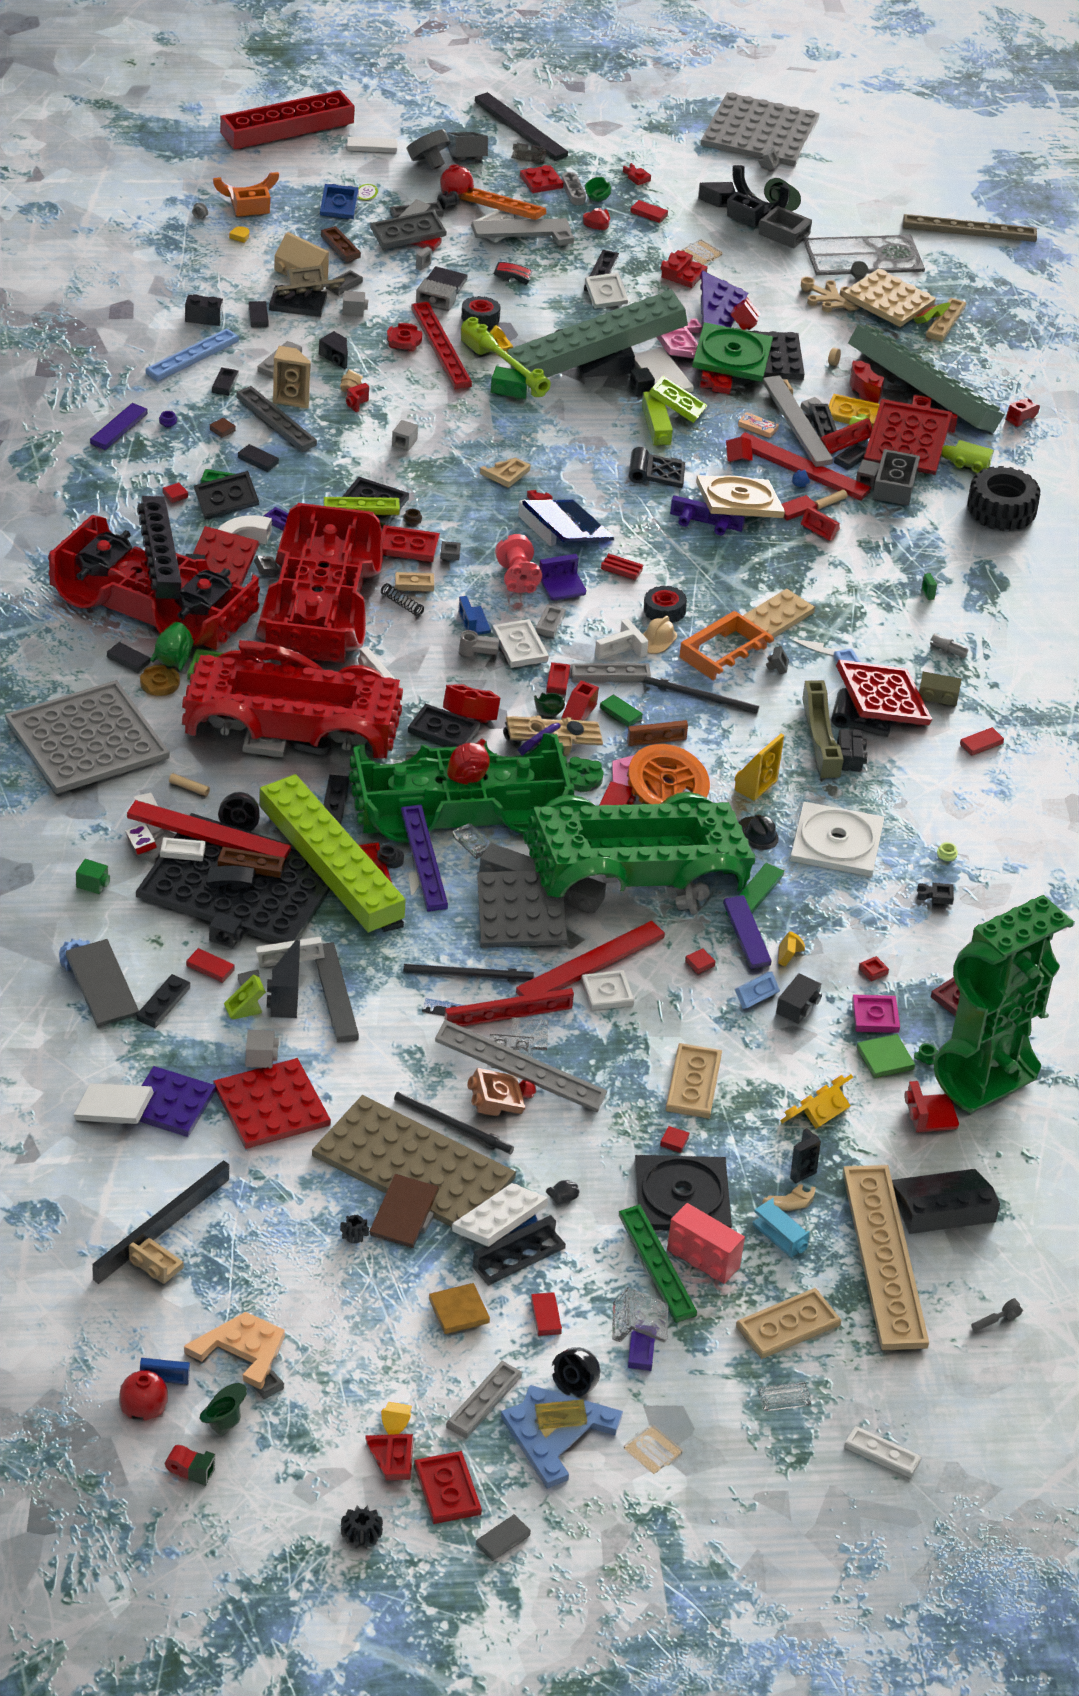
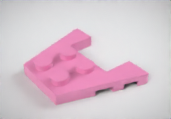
M693 318L688 323V326L656 338L669 355L694 358L698 342L691 333H701L702 325L696 318Z

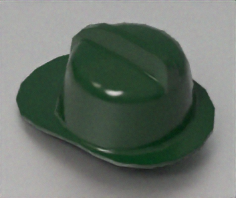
M780 178L770 179L764 187L765 198L770 203L777 202L780 196V186L786 183L789 187V201L785 209L790 211L796 210L801 203L799 191Z
M233 1383L221 1389L201 1412L199 1417L201 1422L209 1423L219 1436H223L232 1427L237 1425L241 1419L240 1404L247 1395L246 1386L242 1383Z

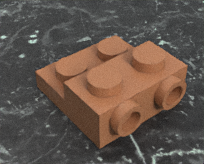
M477 1068L468 1079L467 1087L473 1092L471 1103L473 1106H476L478 1113L498 1116L501 1110L522 1114L525 1110L517 1077Z

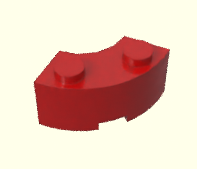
M853 360L850 375L851 389L856 390L859 393V397L863 400L879 404L884 377L875 374L871 370L870 364Z
M464 684L446 685L443 708L460 716L477 719L481 723H488L489 720H497L501 698L490 690L474 689Z

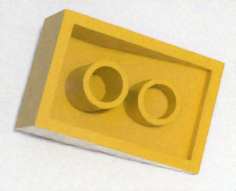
M782 733L763 748L742 770L737 772L734 779L736 781L735 791L755 801L778 781L784 741Z

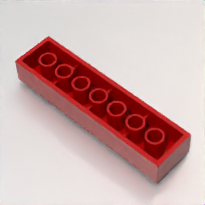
M341 90L220 115V133L233 149H242L243 147L256 146L266 142L270 143L279 139H287L334 127L347 126L354 123L355 106Z

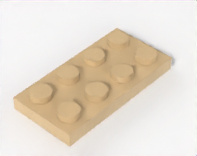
M785 589L743 616L775 638L812 615L815 611V606L790 590Z

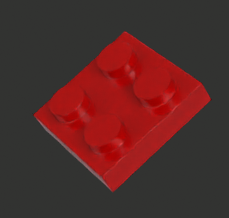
M551 165L520 170V177L532 193L563 188L564 182Z

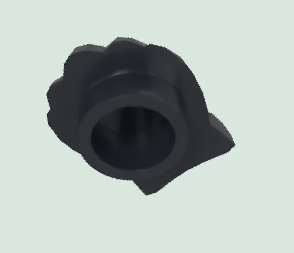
M561 1180L553 1187L547 1188L545 1192L553 1199L555 1204L576 1199L579 1196L580 1190L577 1183L571 1180Z

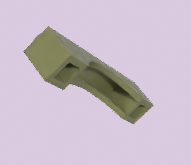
M805 680L802 700L820 778H840L843 755L841 747L835 742L831 730L828 693L825 681Z

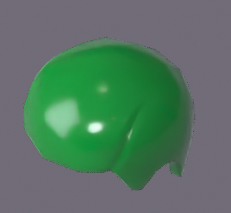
M604 177L592 178L585 184L586 194L592 201L601 202L611 195L610 183H607Z

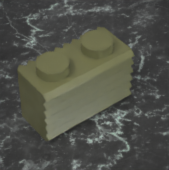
M923 671L919 694L923 701H934V703L938 702L955 707L957 706L962 678Z

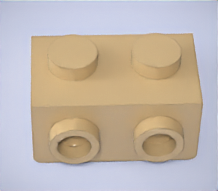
M150 1238L139 1246L134 1242L129 1245V1260L132 1264L142 1268L150 1277L159 1280L163 1284L184 1268L182 1260Z

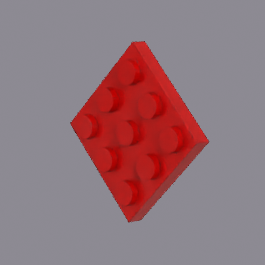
M205 526L193 554L205 555L207 565L214 573H220L224 568L226 570L229 569L230 575L228 578L232 587L235 584L242 587L259 547V541Z

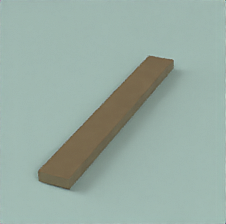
M913 214L903 215V228L1031 242L1037 241L1036 227Z

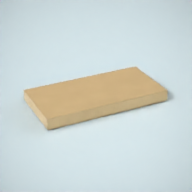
M683 1043L678 1044L666 1111L710 1119L722 1050Z
M815 1287L737 1320L736 1327L759 1357L763 1359L841 1325L842 1320Z

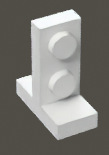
M629 619L621 620L620 633L596 640L595 657L600 660L632 649L642 658L647 656L648 640Z

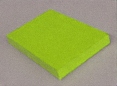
M664 376L657 381L648 393L693 423H695L707 407V404Z

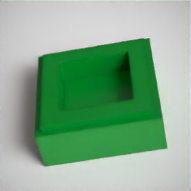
M926 573L923 576L921 589L928 600H935L937 583L931 573Z

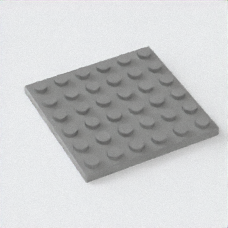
M727 92L701 139V145L762 159L761 156L768 148L774 147L780 160L779 163L795 167L819 120L820 113L813 110L800 109L796 106L791 107L782 103L769 102L765 99L760 100L751 96Z
M117 680L5 714L6 722L56 794L170 758L169 750Z

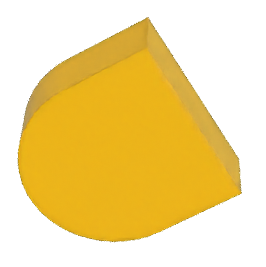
M235 227L229 233V238L245 243L249 239L250 231L246 227Z

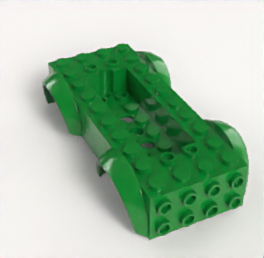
M543 733L540 744L525 755L501 756L489 750L486 741L484 747L490 759L489 769L482 780L473 783L469 782L467 785L455 782L447 775L449 759L456 747L430 748L427 745H421L418 752L408 760L395 764H381L367 757L365 745H358L353 747V756L349 757L350 768H352V771H349L350 784L353 783L352 797H356L354 799L355 811H359L357 813L358 825H362L363 833H381L384 837L396 842H408L401 815V807L422 805L429 832L432 829L504 824L509 829L524 834L527 832L528 818L532 814L533 807H543L549 801L559 796L574 795V784H570V770L566 769L567 758L563 756V743H559L557 734Z
M691 792L674 794L661 804L595 806L591 801L581 796H559L549 801L543 807H533L532 814L528 818L527 832L524 833V843L529 848V855L535 863V870L539 873L542 887L545 888L548 896L558 898L564 897L569 887L577 881L595 875L617 878L621 884L620 892H623L626 887L673 885L681 890L685 889L692 880L701 875L722 871L723 874H734L738 881L737 891H742L750 879V871L756 859L730 803H713L708 798Z
M1044 894L974 927L972 941L958 953L953 965L955 984L960 991L959 1003L952 1037L939 1048L934 1059V1073L936 1080L947 1096L969 1114L1037 1080L1042 1064L1036 1057L1029 1041L1032 1031L1031 1019L1036 1016L1040 1019L1048 1018L1049 1016L1046 1012L1050 989L1053 978L1060 969L1050 941L1053 940L1055 933L1075 925V921L1067 913L1060 910Z

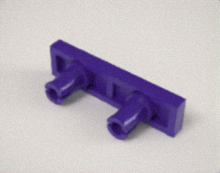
M673 495L671 500L670 514L679 516L678 523L683 527L688 526L690 520L716 525L714 532L719 536L724 535L727 528L740 532L744 528L745 516L711 514L706 503Z

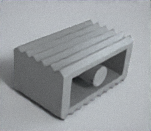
M425 278L416 290V302H429L432 307L449 311L456 301L457 288L456 286L453 287L449 284L446 285Z
M248 1030L245 1066L247 1068L249 1066L251 1068L254 1066L256 1068H272L273 1061H277L279 1038H274L275 1031Z

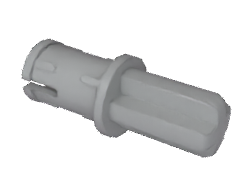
M936 633L931 638L930 645L945 650V653L950 652L965 658L969 652L966 646L954 642L952 638L947 639Z

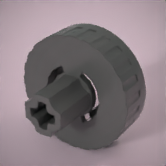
M440 129L413 141L406 149L412 161L427 158L431 169L434 170L445 164L440 151L446 148L451 141L446 130Z

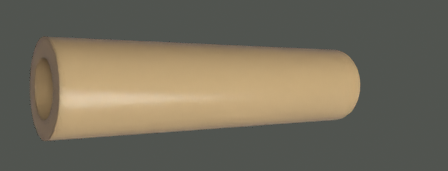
M841 490L814 501L817 504V510L846 499L847 492Z
M174 773L170 775L169 783L205 797L210 792V787Z

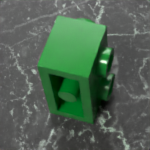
M496 366L491 379L490 393L526 399L530 388L526 384V377L516 369Z

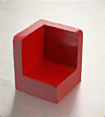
M738 437L726 440L728 462L741 459L753 461L750 439Z

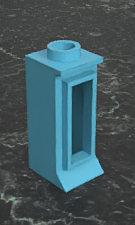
M774 1197L755 1209L754 1212L759 1218L754 1220L752 1225L790 1258L807 1249L810 1231L805 1232L792 1218L778 1206H775Z

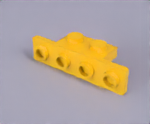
M852 1074L845 1078L843 1075H840L832 1080L833 1086L828 1088L826 1084L816 1091L818 1096L813 1098L809 1095L800 1101L801 1107L797 1108L794 1105L784 1112L786 1116L780 1120L783 1124L804 1110L815 1129L825 1124L851 1106L839 1087L854 1077Z

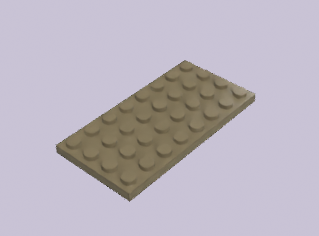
M361 1095L312 1149L313 1157L384 1193H387L395 1174L438 1186L439 1191L430 1211L434 1213L435 1219L452 1227V1223L507 1187L516 1176V1171L364 1095Z

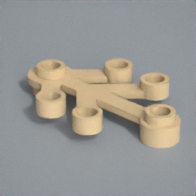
M805 276L801 278L800 287L803 291L810 292L812 290L821 294L819 296H808L807 303L811 306L825 301L822 305L824 312H831L832 308H846L848 311H854L860 307L842 297L843 292L849 288L847 286L841 287L839 295L836 282L833 280H827L825 289L814 285L815 280L812 277Z

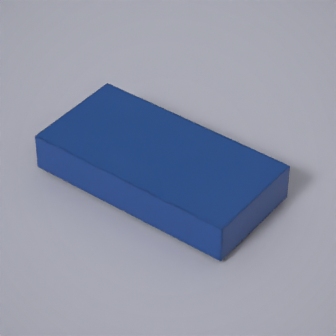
M141 1358L140 1371L154 1372L166 1383L189 1384L190 1362Z

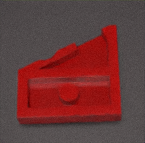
M413 1434L365 1436L366 1444L385 1480L411 1479Z

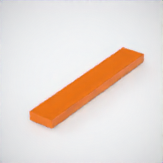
M469 187L467 192L458 194L459 199L537 220L547 214L545 207L474 187L473 189Z

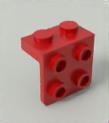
M909 1081L908 1091H905L904 1098L916 1132L958 1129L959 1121L952 1100L947 1094L923 1095L919 1082Z

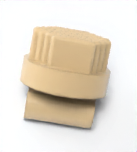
M348 369L341 379V391L347 393L348 388L362 384L363 376Z

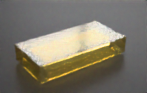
M583 1399L535 1404L538 1430L587 1425Z

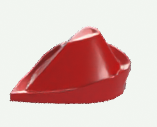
M596 208L591 212L584 213L583 224L598 230L609 228L610 216L607 209Z

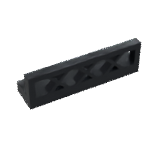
M549 1215L497 1240L489 1247L485 1246L475 1251L472 1267L489 1286L565 1249L566 1243L555 1232L556 1220L552 1215ZM550 1238L556 1243L553 1246L542 1245L544 1241ZM527 1249L537 1250V1254L533 1256L525 1255L523 1252ZM510 1258L518 1260V1263L509 1265L504 1264V1261ZM488 1268L499 1269L498 1273L491 1276L485 1270Z

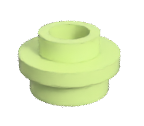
M945 842L938 847L937 856L940 859L953 861L957 858L958 851L954 844Z

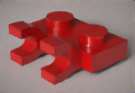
M702 370L701 377L707 381L701 380L700 388L709 387L712 388L713 392L730 394L731 375Z

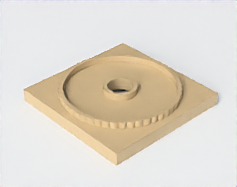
M697 475V486L711 514L784 518L785 511L769 480L750 479L741 476L716 477Z

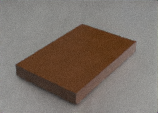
M395 1174L370 1228V1235L414 1248L439 1191L438 1186Z

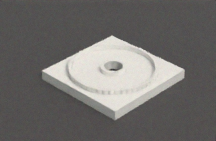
M804 802L790 861L872 877L884 817ZM838 833L844 835L845 837L836 838L832 834Z

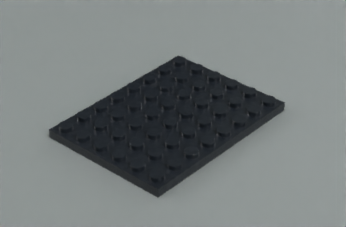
M191 813L189 815L209 822L220 824L226 827H230L236 830L247 832L253 835L264 837L270 840L281 842L194 813ZM179 833L174 836V839L203 841ZM205 841L203 861L159 857L136 890L137 898L210 922L213 921L218 912L241 919L244 933L274 943H283L300 938L331 889L293 845H291V851L285 859L280 878L255 874L254 884L251 887L233 890L229 884L210 888L207 883L209 868L217 867L218 858L223 846Z

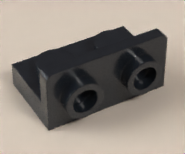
M808 1128L803 1130L802 1141L793 1148L790 1179L795 1184L817 1173L821 1140Z

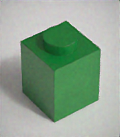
M84 859L76 871V887L100 894L104 887L109 885L108 865Z

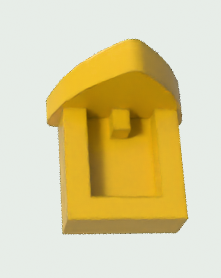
M495 325L490 333L494 336L500 348L508 353L507 350L513 348V345L506 338L502 329Z
M792 931L786 934L779 945L778 964L785 967L795 952L805 950L803 940Z
M388 1401L386 1407L381 1411L382 1422L388 1435L400 1434L411 1418V1405Z

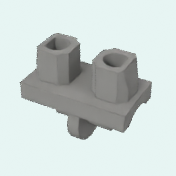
M692 881L685 889L680 890L675 887L677 908L679 911L690 909L691 915L697 914V899L703 901L710 894L709 887L702 882H698L695 885Z

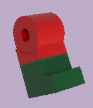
M175 1445L164 1464L171 1473L206 1486L215 1471V1454L208 1451L205 1454H201L183 1445Z

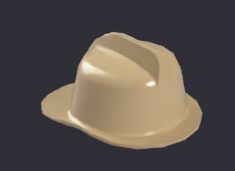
M665 616L663 619H653L649 623L647 630L643 633L648 640L647 653L650 654L664 652L677 638V633L672 622L669 621V616Z

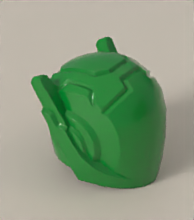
M175 622L167 627L157 638L155 651L150 661L154 663L158 660L163 665L178 667L179 671H182L185 663H187L194 642L189 630L180 622Z

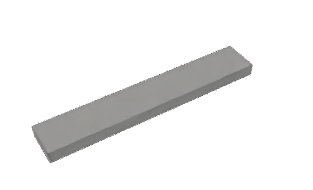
M567 218L472 221L471 224L475 238L552 236V231L569 229L571 232Z

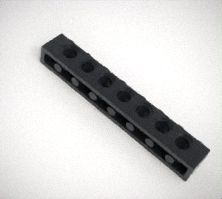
M142 496L141 503L137 505V514L139 515V525H141V536H143L147 568H149L151 590L155 591V597L159 599H180L182 582L165 497Z

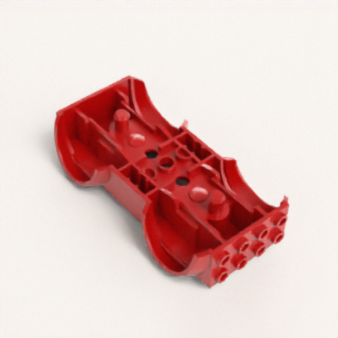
M298 503L289 510L275 562L282 567L279 581L268 587L255 635L267 644L292 650L309 659L344 663L346 652L355 651L363 646L366 635L364 597L360 594L363 580L378 575L383 561L381 525L374 512ZM321 563H327L329 567L322 568L319 567V565ZM321 587L323 591L315 592L312 589Z

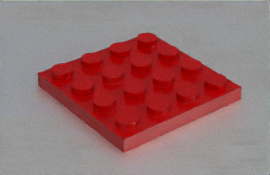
M881 399L864 460L880 463L884 449L918 455L920 460L917 472L936 475L953 412Z
M838 660L836 667L860 717L913 723L916 725H930L932 718L908 669Z
M298 1058L272 1064V1068L267 1067L265 1069L262 1067L213 1080V1084L216 1085V1093L245 1149L331 1126V1119Z

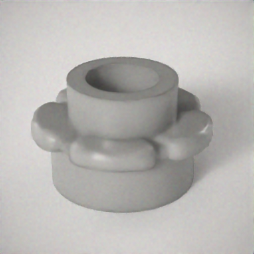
M196 203L192 209V214L197 219L206 218L208 209L205 204Z

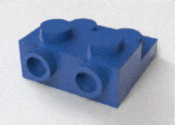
M325 184L320 215L354 219L359 198V188Z

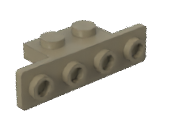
M322 265L287 270L289 285L276 287L273 291L274 294L279 293L280 296H285L293 291L300 294L307 292L308 289H313V291L324 290V287L337 289L341 287L345 279L325 280Z

